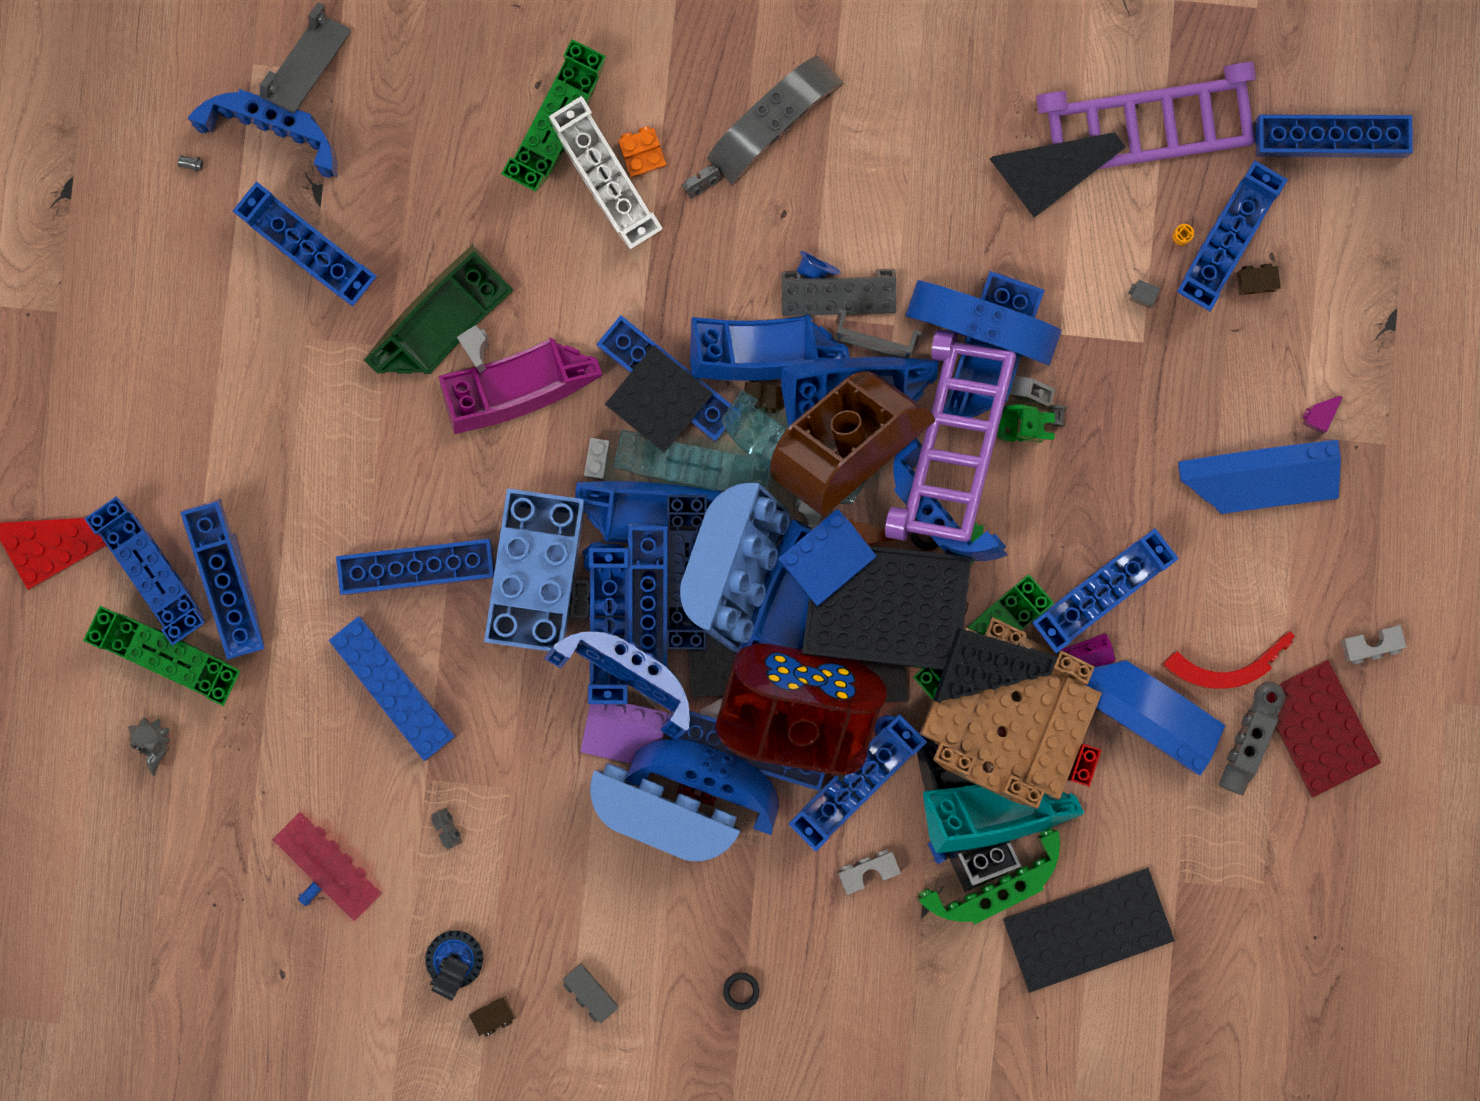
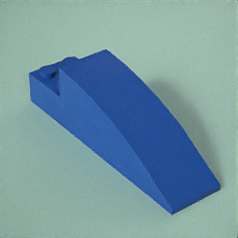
M221 499L182 510L180 512L227 660L265 649L236 534L231 533Z
M629 523L628 642L637 645L638 649L642 652L652 654L655 660L667 667L668 524Z

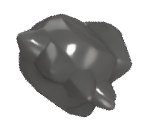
M143 718L139 725L128 727L130 745L133 749L140 751L139 754L142 755L144 753V755L148 756L146 764L152 775L155 776L157 768L166 754V750L169 749L168 745H166L170 742L166 737L169 728H160V719L150 724L146 718Z

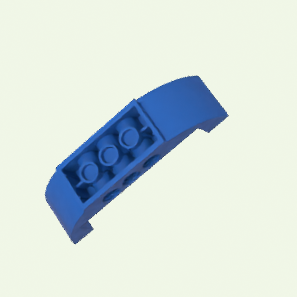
M239 89L238 92L225 93L206 100L187 118L192 123L191 126L203 134H206V132L213 133L221 113L222 116L232 119V117L238 118L239 122L245 125L255 124L257 125L256 128L262 131L272 130L279 137L285 138L289 136L296 143H308L311 148L318 150L313 164L317 171L320 172V175L331 178V176L337 178L338 176L336 156L331 143L317 125L314 117L309 113L297 109L293 114L256 94Z
M917 438L895 455L893 464L896 485L894 491L906 506L915 475L913 468L917 466L922 444ZM921 496L916 514L919 522L961 529L937 499ZM988 531L973 543L971 540L963 542L931 536L946 554L970 556L972 561H991L1008 555L1004 551L1006 548L1004 543L995 533L991 535Z
M117 496L84 518L92 531L102 537L164 627L162 632L172 646L205 624L203 615L189 589L150 533Z

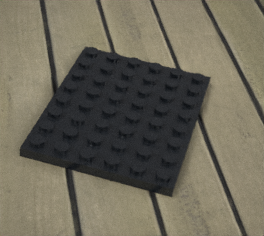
M869 546L877 556L872 562L818 607L809 598L802 655L943 671L957 628L964 629L972 557Z

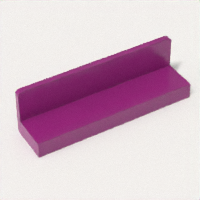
M1106 633L1061 649L1094 667L1115 661L1113 646Z

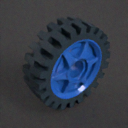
M459 930L444 932L438 935L427 949L425 956L427 972L432 979L435 974L439 976L442 970L439 966L443 958H448L449 955L455 954L460 960L471 965L460 988L472 983L480 974L484 960L483 951L479 942L466 932Z

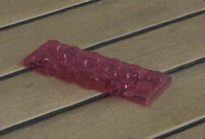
M299 812L272 840L355 921L382 892L366 877L368 874L360 866L357 868L352 863L354 860L347 853L343 854L339 850L340 846L333 839L330 841L325 836L327 833L320 826L316 827L302 812Z

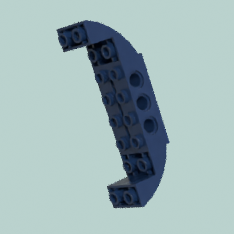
M668 495L667 649H706V632L691 621L685 613L681 603L680 587L707 511V495Z

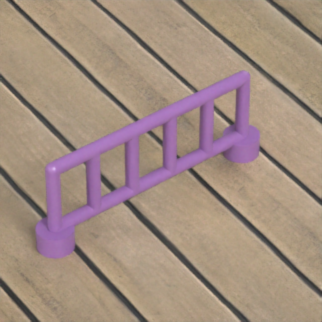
M1254 62L1224 66L1225 79L1074 103H1068L1066 91L1036 95L1038 114L1048 113L1052 144L1064 142L1060 116L1086 112L1089 136L1092 137L1101 135L1098 110L1124 106L1130 153L1114 156L1099 169L1251 146L1255 139L1247 82L1256 80ZM1236 89L1242 136L1216 139L1210 93ZM1199 95L1205 141L1179 145L1173 99ZM1161 101L1167 147L1141 151L1135 105Z
M940 329L936 331L932 344V359L944 361L931 409L935 422L926 429L906 509L891 507L885 526L887 538L906 541L909 532L963 542L971 539L1016 360V354L1013 351L957 342L958 336L956 332ZM961 354L1003 361L998 384L992 385L952 378L957 355ZM948 390L993 396L994 400L988 421L943 413ZM939 425L985 432L979 457L933 449ZM930 460L976 468L970 493L924 485ZM921 496L967 504L961 529L915 521Z

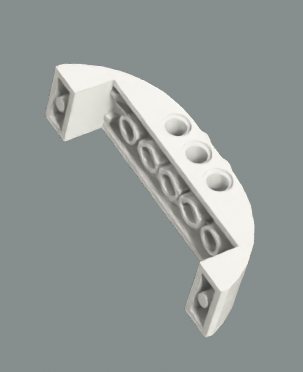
M581 96L550 115L549 119L566 153L604 215L627 247L632 249L663 228L653 212H649L590 115L592 112Z

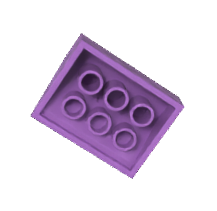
M590 704L580 752L631 764L636 751L649 743L662 740L664 732L660 731L668 713L632 704Z

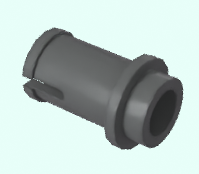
M179 156L178 167L192 169L194 172L202 171L204 161L200 157Z

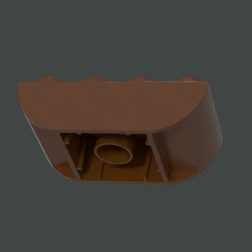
M871 371L855 373L847 377L784 432L772 455L770 465L771 478L824 517L933 424L935 418L930 411L876 373Z

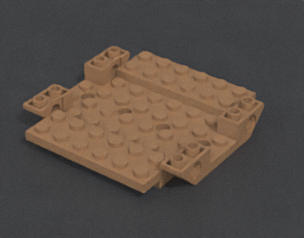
M992 617L985 632L986 636L1058 656L1052 674L1045 677L1040 676L1033 680L1019 681L1017 684L1006 687L1001 686L994 690H984L981 693L962 696L958 699L944 700L941 703L933 700L920 735L935 741V744L939 745L933 760L945 770L1012 802L1038 809L1044 794L1056 800L1060 799L1102 693L1086 686L1094 666L1062 650L1055 653L1053 650L1026 638L1027 633ZM966 627L964 628L965 630H969V631L975 632V631H973V630H971V629H968V628H966ZM1014 691L1020 694V700L1018 702H1015L1012 699V693ZM1000 726L1006 730L1004 737H1000L997 733ZM985 762L991 764V771L989 773L983 770Z

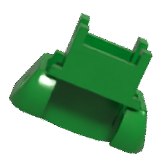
M1028 405L1004 406L997 437L1003 442L1018 440V442L1042 443L1044 440H1055V433L1044 430L1045 423H1055V413L1039 412L1037 407ZM1018 419H1021L1020 433H1018ZM1006 427L1009 428V433L1005 432Z

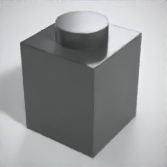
M1138 280L1136 284L1132 283L1128 294L1131 297L1129 300L1151 308L1154 305L1160 288Z

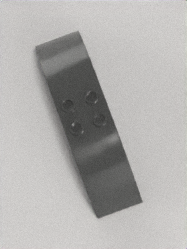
M819 56L808 59L790 72L751 107L717 142L708 154L707 159L718 168L719 172L733 186L746 174V168L826 95L830 97L844 83Z

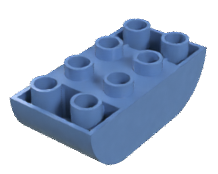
M759 483L735 485L722 492L710 504L705 513L680 587L681 603L690 620L728 649L740 653L742 644L747 643L751 639L753 634L752 615L755 607L761 606L765 599L766 588L764 581L768 570H773L777 564L778 551L776 546L780 534L784 535L790 526L789 510Z
M507 488L484 642L550 651L556 643L566 638L572 603V585L576 577L582 536L584 499Z
M606 763L604 771L595 770L593 772L590 787L591 800L597 815L603 823L616 832L687 861H704L715 858L725 852L740 833V828L734 826L737 819L736 815L719 808H715L712 817L698 811L701 801L679 793L676 802L662 796L665 786L649 779H642L640 786H636L625 781L629 771L610 763Z

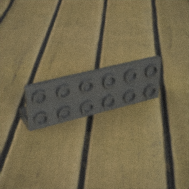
M319 2L308 15L309 27L276 73L269 71L260 83L261 98L293 114L300 107L351 33L350 28L327 18L325 5Z
M877 269L876 277L801 279L797 271L781 272L783 316L806 314L838 315L839 309L846 310V314L896 313L895 269Z

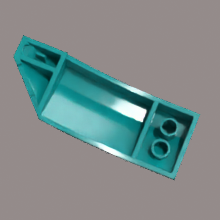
M977 784L923 792L929 838L936 853L968 850L1007 842L1041 832L1084 814L1078 798L1071 793L1068 795L1065 792H1062L1058 800L1044 794L1038 809L1012 802Z

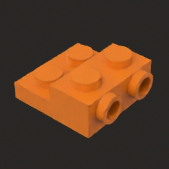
M645 126L639 129V133L632 135L631 132L621 135L618 143L631 178L667 166L654 128L650 129L649 126Z

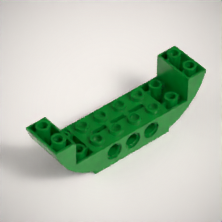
M571 39L563 55L564 63L514 159L509 158L501 175L535 192L549 178L565 151L551 124L549 116L581 96L589 105L606 59L605 55Z
M1028 574L966 628L985 635L989 622L994 617L1022 631L1033 620L1050 608L1054 602ZM921 668L913 678L933 700L943 671Z
M99 606L83 639L84 642L112 652L206 696L207 699L222 706L225 705L240 673L239 669L181 640L172 646L162 631L102 606Z
M1048 828L1039 832L1041 836L1037 837V840L1046 859L1041 857L1033 861L1034 865L1030 867L1023 866L1015 870L1016 874L1012 876L1007 874L999 878L998 883L994 885L989 883L981 887L982 891L978 893L971 892L963 896L964 900L960 902L955 900L947 904L946 909L934 889L930 890L927 888L919 892L920 896L916 897V899L939 917L958 922H972L975 925L1044 890L1043 886L1051 877L1058 861L1060 850L1059 831ZM1021 880L1023 886L1020 890H1016L1015 883ZM1004 889L1006 892L1005 896L999 899L997 893L999 890ZM983 898L988 899V904L985 907L980 906V901Z

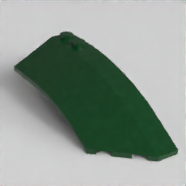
M472 244L408 306L367 354L364 361L376 373L397 372V374H412L413 372L432 374L433 370L460 342L457 337L477 325L514 290L488 259Z

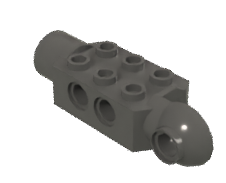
M1264 682L1255 690L1253 705L1249 708L1248 715L1245 714L1242 719L1241 725H1243V728L1235 736L1234 742L1236 745L1234 750H1230L1227 760L1229 762L1224 769L1218 786L1244 796L1249 782L1257 773L1277 724L1279 711L1285 704V692L1277 683ZM1269 692H1272L1275 696V700L1272 703H1269L1266 699ZM1253 729H1255L1257 732L1255 738H1253L1252 736ZM1246 747L1249 748V754L1247 756L1244 753Z

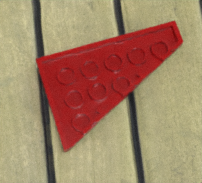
M84 518L0 523V541L27 590L34 588L107 546L102 537L92 531Z

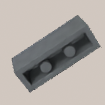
M582 963L562 979L565 982L563 983L565 989L569 993L574 992L577 996L576 1001L582 1008L584 1006L587 1007L590 1011L588 1014L594 1022L599 1021L602 1023L619 1008V1005Z

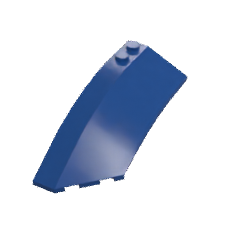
M861 357L817 361L783 367L781 387L788 428L847 377L862 371L876 373L917 402L924 394V389L930 383L933 384L936 381L939 361L900 357Z
M1338 440L1243 451L1178 462L1180 481L1192 488L1204 501L1213 505L1220 514L1339 499L1341 456Z

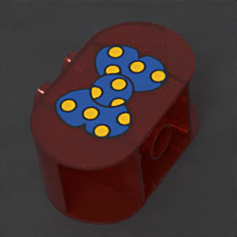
M752 644L740 649L734 657L715 722V730L719 739L727 748L751 760L835 775L852 774L860 770L865 764L867 749L881 707L885 703L887 690L884 682L875 672L856 661L803 655L801 649L774 644Z

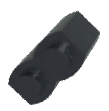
M574 580L571 592L573 597L571 615L574 619L588 620L590 617V581Z
M449 955L448 958L444 957L439 966L442 969L439 976L435 974L430 983L433 986L431 991L453 1001L471 965L452 955Z

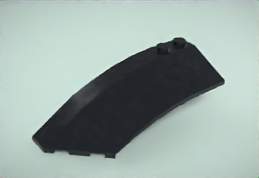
M922 736L927 743L917 752L925 791L976 785L945 770L936 763L933 758L939 745L935 744V741ZM1010 841L980 848L947 852L964 892L1022 867Z

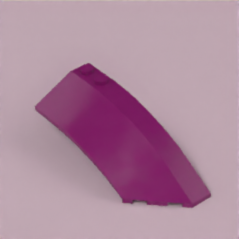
M549 337L548 340L527 350L485 364L486 370L481 373L474 367L440 375L438 378L454 434L506 422L544 408L602 376V372L597 358L580 354L579 350L568 345L558 344L556 340Z

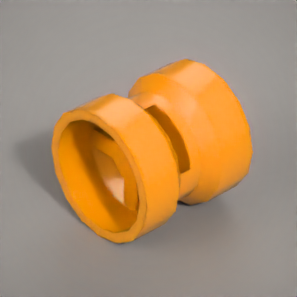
M1188 224L1179 225L1173 232V241L1180 246L1188 244L1194 237V230Z

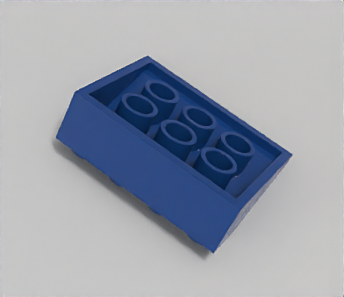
M837 509L781 555L778 560L780 565L818 607L877 556L853 525Z

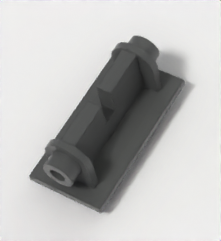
M709 165L698 172L701 176L700 179L694 175L684 181L682 187L687 191L690 199L699 196L703 191L711 186H715L722 180L721 174L715 165Z
M447 808L431 814V821L436 831L440 829L444 831L439 834L443 847L446 846L448 850L463 843L460 832L456 829L452 815L448 812Z

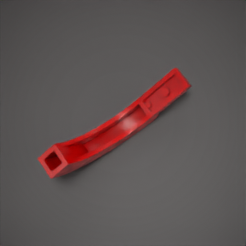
M1291 631L1285 632L1254 662L1231 672L1205 670L1189 662L1178 651H1174L1161 665L1175 677L1194 686L1209 689L1239 687L1259 679L1273 669L1268 662H1274L1280 656L1278 654L1279 651L1288 649L1294 643L1292 639L1295 636Z

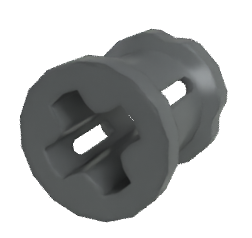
M1050 405L1051 413H1055V423H1048V425L1065 426L1064 412L1067 410V407Z

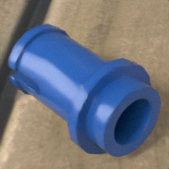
M932 842L927 843L934 857L933 861H936L937 865L948 860L947 854L944 852L936 853Z
M313 881L302 894H299L298 900L304 906L311 905V901L322 888Z

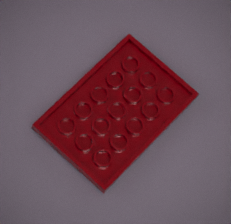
M1325 660L1278 684L1284 690L1286 699L1285 704L1279 711L1275 727L1311 798L1381 764L1329 660ZM1269 692L1266 699L1269 703H1272L1275 700V696L1272 692Z

